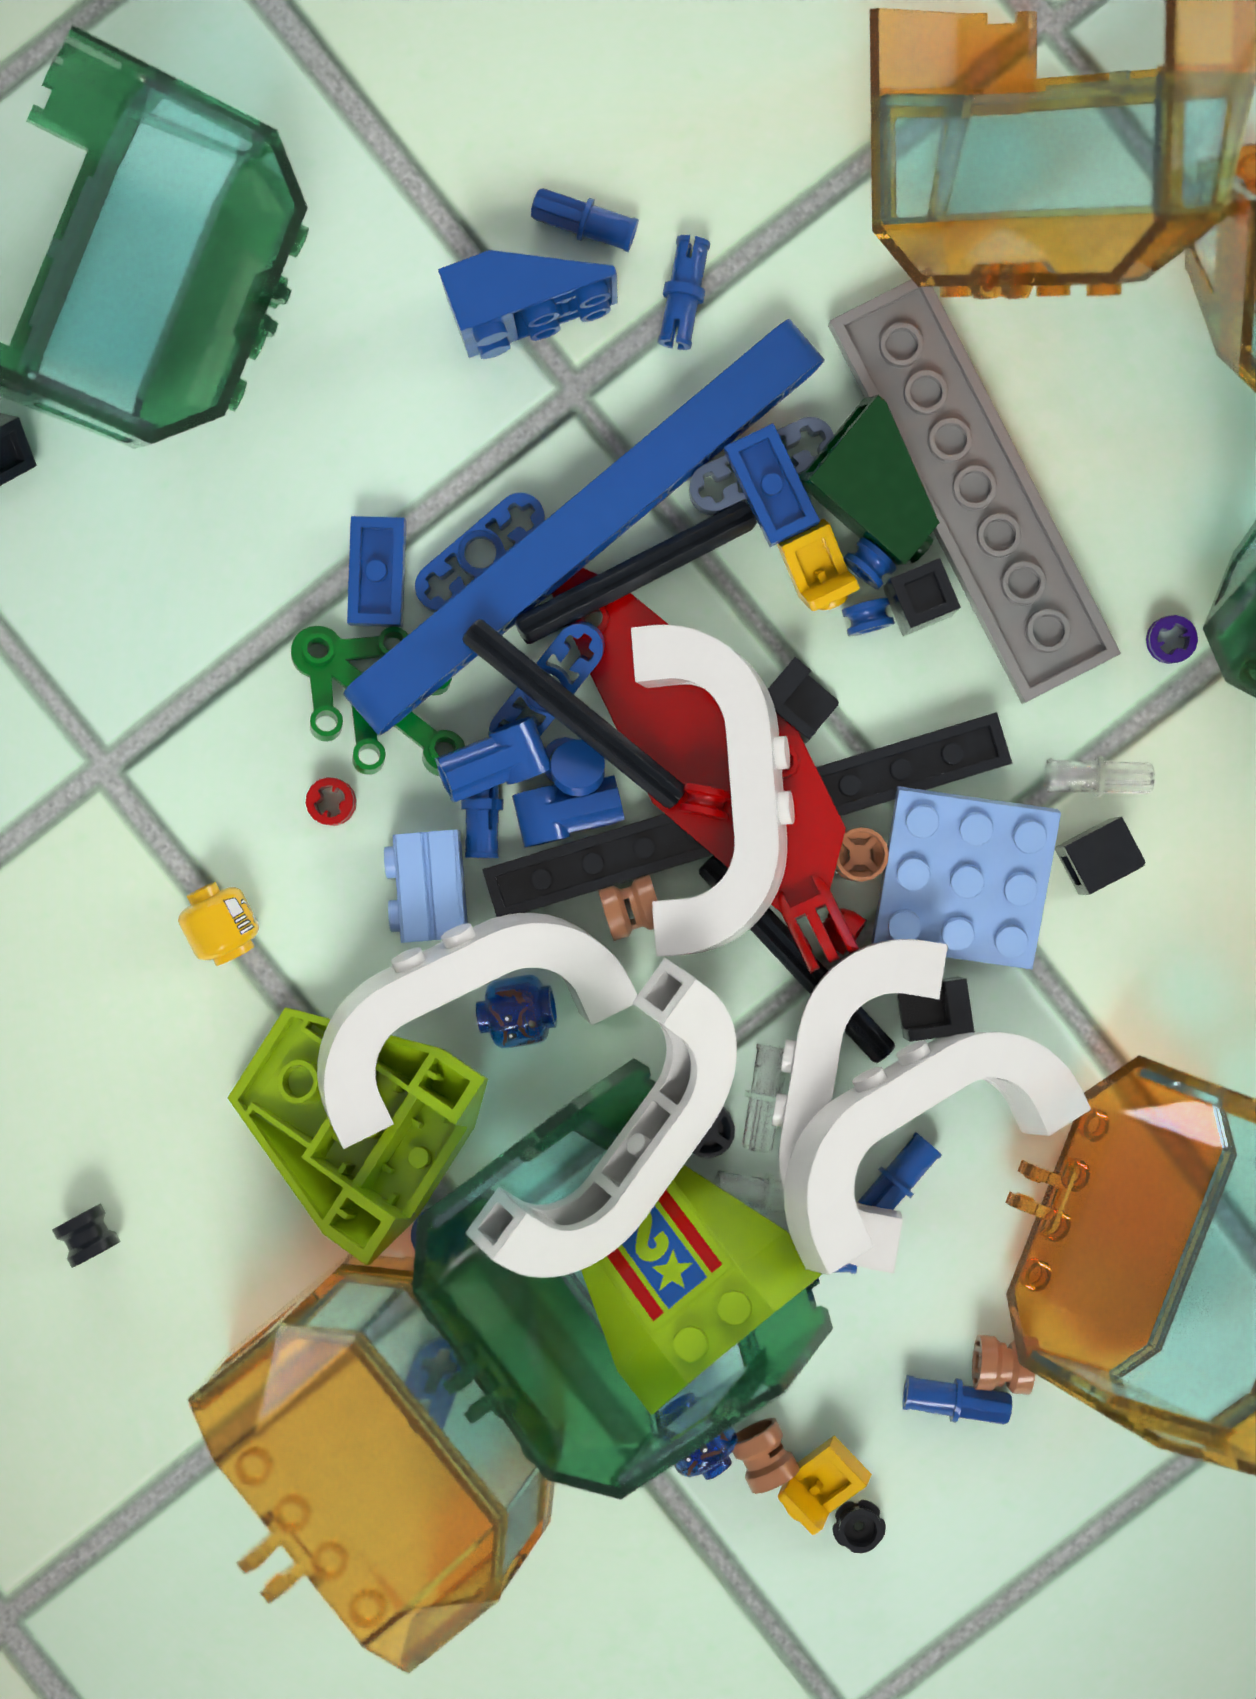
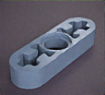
M805 417L777 430L781 440L784 441L786 451L800 443L801 432L807 431L810 437L820 435L823 441L817 448L818 454L834 435L830 426L825 421L816 417ZM802 450L791 457L799 477L816 458V456L812 457L808 450ZM726 455L699 467L691 477L689 497L693 506L703 514L715 515L741 501L747 502L744 493L738 492L737 482L722 490V501L715 503L711 496L702 498L699 494L704 489V478L711 476L714 482L718 483L731 477L732 471L727 467L730 464Z

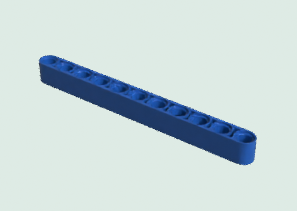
M790 319L779 324L364 671L345 689L343 695L378 736L390 730L478 656L462 640L463 635L474 621L478 619L484 620L499 634H505L515 625L516 618L520 614L538 606L692 477L699 467L707 464L723 451L724 446L736 440L818 370L825 359Z

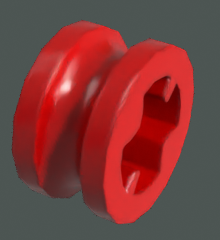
M326 777L319 779L311 785L306 794L305 803L308 813L315 821L324 825L337 826L344 824L352 817L356 810L357 799L354 790L348 783L338 778ZM331 786L332 792L338 793L341 790L345 796V800L339 803L341 813L331 817L330 811L325 810L322 814L318 808V804L324 800L322 791Z
M684 784L683 790L686 791L688 799L685 803L680 804L679 811L707 818L727 820L728 813L724 810V803L727 800H731V792L699 784Z

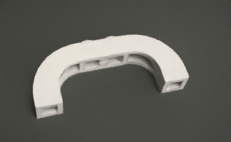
M650 625L632 627L635 682L646 688L673 685H694L704 688L717 701L725 720L735 838L734 854L730 867L717 885L699 896L686 899L652 901L656 957L703 953L734 941L752 928L770 907L779 890L785 872L788 852L786 824H794L795 819L793 796L791 791H784L782 769L790 768L789 743L786 736H779L777 714L766 685L755 669L733 649L707 633L684 626Z
M539 913L503 915L482 922L474 927L470 923L462 924L445 932L441 936L442 942L424 951L420 947H416L398 954L391 960V967L368 978L345 998L329 1021L320 1045L317 1065L319 1092L327 1116L343 1149L394 1124L378 1091L375 1069L379 1052L385 1041L402 1025L507 973L533 967L547 969L559 974L565 981L579 1014L591 1025H594L634 1005L632 1002L637 997V993L626 970L605 946L582 928L564 919Z
M893 939L867 945L841 959L830 968L815 986L801 1016L797 1041L788 1039L785 1041L781 1072L791 1073L788 1095L777 1093L772 1120L773 1126L782 1127L779 1170L783 1190L785 1188L788 1163L801 1133L811 1119L826 1104L832 1101L843 1033L849 1019L864 1003L884 994L903 993L939 999L948 949L947 944L915 939ZM856 1202L860 1217L875 1247L850 1263L859 1267L894 1274L903 1223L901 1211L868 1206Z
M667 958L663 959L632 1002L656 1020L665 1035L666 1059L657 1082L588 1178L570 1195L553 1203L535 1205L518 1199L500 1187L497 1188L465 1233L494 1262L521 1275L545 1278L574 1273L605 1258L636 1231L718 1117L729 1094L736 1068L737 1042L734 1025L728 1010L719 997Z
M970 1032L936 1038L928 1043L925 1040L917 1041L899 1050L896 1053L898 1061L885 1069L874 1067L857 1075L852 1080L853 1088L826 1104L807 1124L792 1151L788 1163L784 1188L786 1221L792 1241L805 1268L831 1275L875 1247L858 1212L855 1202L854 1185L862 1158L877 1141L971 1083L981 1079L992 1084L1003 1095L1022 1133L1050 1136L1091 1110L1082 1088L1070 1069L1048 1048L1024 1036L1003 1032Z

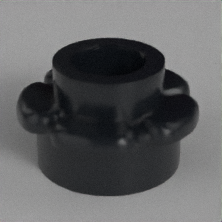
M863 1499L858 1503L853 1501L843 1503L835 1513L837 1521L832 1526L833 1535L838 1544L845 1546L853 1553H866L874 1549L883 1539L886 1531L885 1521L879 1516V1508L873 1502ZM855 1522H863L864 1527L861 1530L854 1529Z

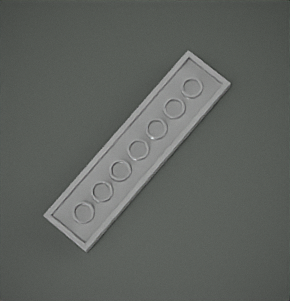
M926 272L830 320L828 327L864 397L868 398L879 395L889 406L940 522L933 532L1021 704L1120 655L1121 652Z

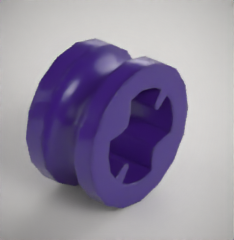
M1178 615L1165 616L1153 622L1148 629L1145 639L1146 646L1151 656L1159 662L1166 664L1182 662L1189 658L1196 650L1198 643L1197 630L1193 623L1185 617ZM1174 626H1177L1183 632L1178 637H1185L1183 649H1172L1167 654L1160 648L1165 642H1158L1159 632L1169 631Z

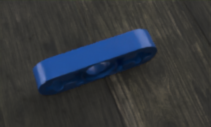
M514 493L507 496L419 572L415 581V592L423 606L435 613L467 586L464 584L461 576H459L449 585L452 596L446 601L440 596H436L432 600L427 597L432 590L428 582L430 578L436 575L440 580H445L455 572L454 568L447 564V562L456 557L462 570L470 577L476 579L511 549L505 550L499 536L488 528L496 522L502 532L513 521L510 514L511 509L517 507L523 512L531 508L534 511L530 517L533 527L525 531L524 528L519 526L507 535V539L514 544L511 547L513 548L546 520L541 503L534 496L527 493ZM486 539L493 543L496 548L494 561L485 568H475L466 561V549L474 540Z
M573 622L561 630L536 664L548 674L558 678L560 683L574 694L603 656L605 649L603 635L596 626L589 622ZM585 633L592 639L589 649L594 655L590 659L584 655L576 659L569 670L578 673L579 676L572 681L562 667L548 662V659L551 655H555L561 663L571 649V645L566 641V638L571 635L578 639ZM517 687L493 717L489 725V732L502 726L501 721L503 719L508 722L517 719L525 708L515 703L518 697H522L531 710L546 716L542 722H539L534 714L532 715L540 736L555 717Z

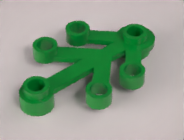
M311 626L303 629L296 635L291 645V659L295 668L301 674L310 678L313 703L310 731L316 739L324 742L332 741L342 731L343 717L340 711L333 707L332 678L346 689L362 674L361 671L348 661L384 656L389 651L384 646V642L389 638H397L402 641L408 635L405 630L399 627H388L376 637L341 639L336 632L327 627ZM313 644H322L327 648L328 653L322 658H315L309 654L308 648ZM452 678L432 695L437 696L445 693L450 687ZM351 704L356 742L352 763L360 773L372 775L382 769L386 756L385 749L377 740L375 731ZM413 712L409 713L394 726L422 748V762L425 768L439 776L435 758L439 757V755L435 751V746L441 742L451 744L454 750L465 746L463 739L457 733L450 730L436 731ZM322 716H330L336 721L337 725L331 731H323L318 728L316 721ZM364 749H372L378 754L379 760L374 764L368 765L363 763L358 755Z

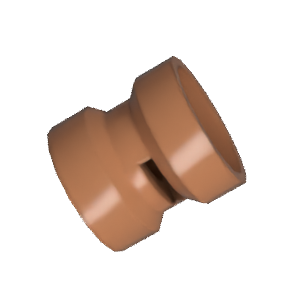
M860 827L845 831L835 872L849 881L863 882L874 879L883 872L888 863L889 851L887 843L879 833L869 828Z
M650 875L635 879L630 887L619 889L612 886L598 890L613 941L629 937L632 930L640 927H645L648 930L654 929L652 901L658 900ZM628 898L634 914V918L629 919L624 900Z
M978 1335L975 1340L972 1358V1382L974 1389L992 1391L997 1386L1003 1387L1006 1382V1386L1013 1394L1030 1395L1034 1386L1036 1372V1348L1034 1341L1016 1338L1007 1348L1006 1343L999 1342L995 1336Z
M767 1418L755 1422L737 1432L728 1441L735 1459L743 1461L747 1469L745 1479L751 1492L754 1494L764 1493L783 1485L797 1475L800 1470L793 1453L786 1451L781 1443L783 1433L776 1418Z

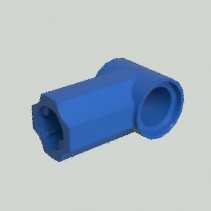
M533 716L504 724L488 732L489 737L435 758L439 776L452 802L455 803L484 792L504 782L514 784L525 781L551 769L548 755Z
M615 775L604 777L600 787L593 793L585 796L567 795L560 791L556 785L512 795L524 848L571 837L570 833L590 828L595 829L625 820Z

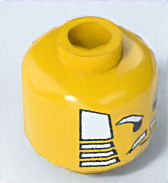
M213 882L186 896L190 906L181 912L178 922L198 959H213L215 965L219 966L245 954L255 947L252 939L259 931V924L240 889L229 887L220 890L217 883Z

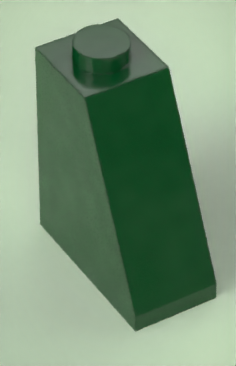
M879 395L865 398L799 478L805 490L859 538H865L880 548L895 565H906L908 561L915 563L932 545L934 539L929 535L940 522L887 402Z

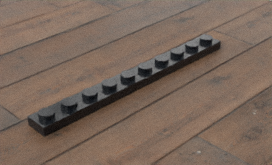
M995 712L818 766L816 769L839 815L842 816L895 800L897 786L928 790L1013 763L998 714ZM661 814L484 868L482 871L496 917L508 914L525 913L713 854L666 814Z

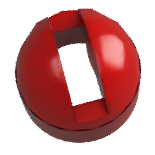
M840 908L856 941L866 925L867 919L852 910ZM828 913L827 918L822 923L836 951L844 956L848 950L834 926L830 913Z

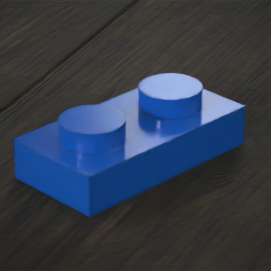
M773 423L724 446L723 451L769 547L819 524L820 519Z
M351 516L347 624L350 626L403 627L407 525L405 518Z

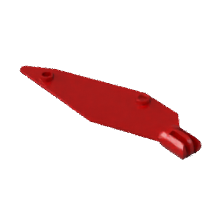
M582 568L552 593L553 598L598 574ZM632 593L594 611L602 613L603 616L602 622L597 628L603 635L605 649L601 660L590 675L616 729L683 784H699L731 792L725 720L720 706L713 696L704 688L694 685L646 688L635 682L631 628L669 624ZM586 615L585 617H583V618H581V619H579V620H577V621H585V619H586V617H587L588 615ZM585 633L578 639L572 636L580 654L590 659L594 655L589 649L591 637ZM777 714L779 736H786L789 743L790 768L782 769L784 791H791L793 796L795 819L794 824H786L788 846L786 867L783 880L771 905L782 914L811 973L820 969L812 952V947L797 921L798 919L807 916L829 963L840 959L817 913V910L825 906L849 954L859 950L831 892L846 827L799 732ZM686 791L679 802L671 809L664 807L649 795L656 807L725 866L730 867L735 847L731 800H727L724 803V810L728 813L727 820H719L679 811L680 804L685 803L688 799Z

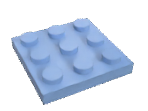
M897 786L887 845L889 857L882 875L872 944L893 939L924 940L947 944L946 957L1032 970L1061 812L1054 808Z

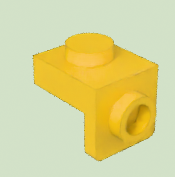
M824 518L820 520L818 525L777 544L798 597L811 611L836 608L846 602L849 594L860 589L856 577L848 571L830 523Z
M834 1435L797 1462L800 1468L799 1472L782 1485L778 1493V1499L794 1520L800 1522L812 1535H815L823 1529L830 1512L867 1487L872 1474Z

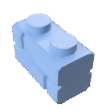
M442 830L392 835L393 846L384 847L387 879L396 878L397 900L388 901L391 932H400L401 943L441 940V936L448 930L468 923L461 831Z

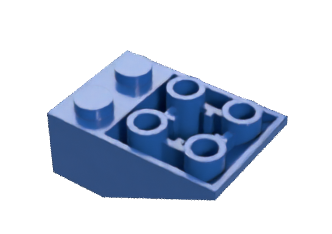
M488 250L438 269L447 301L469 358L480 355L481 359L497 357L507 352L511 348L510 343L528 336H530L532 341L548 338L561 330L560 324L579 317L581 322L599 319L611 311V305L618 303L617 272L613 265Z

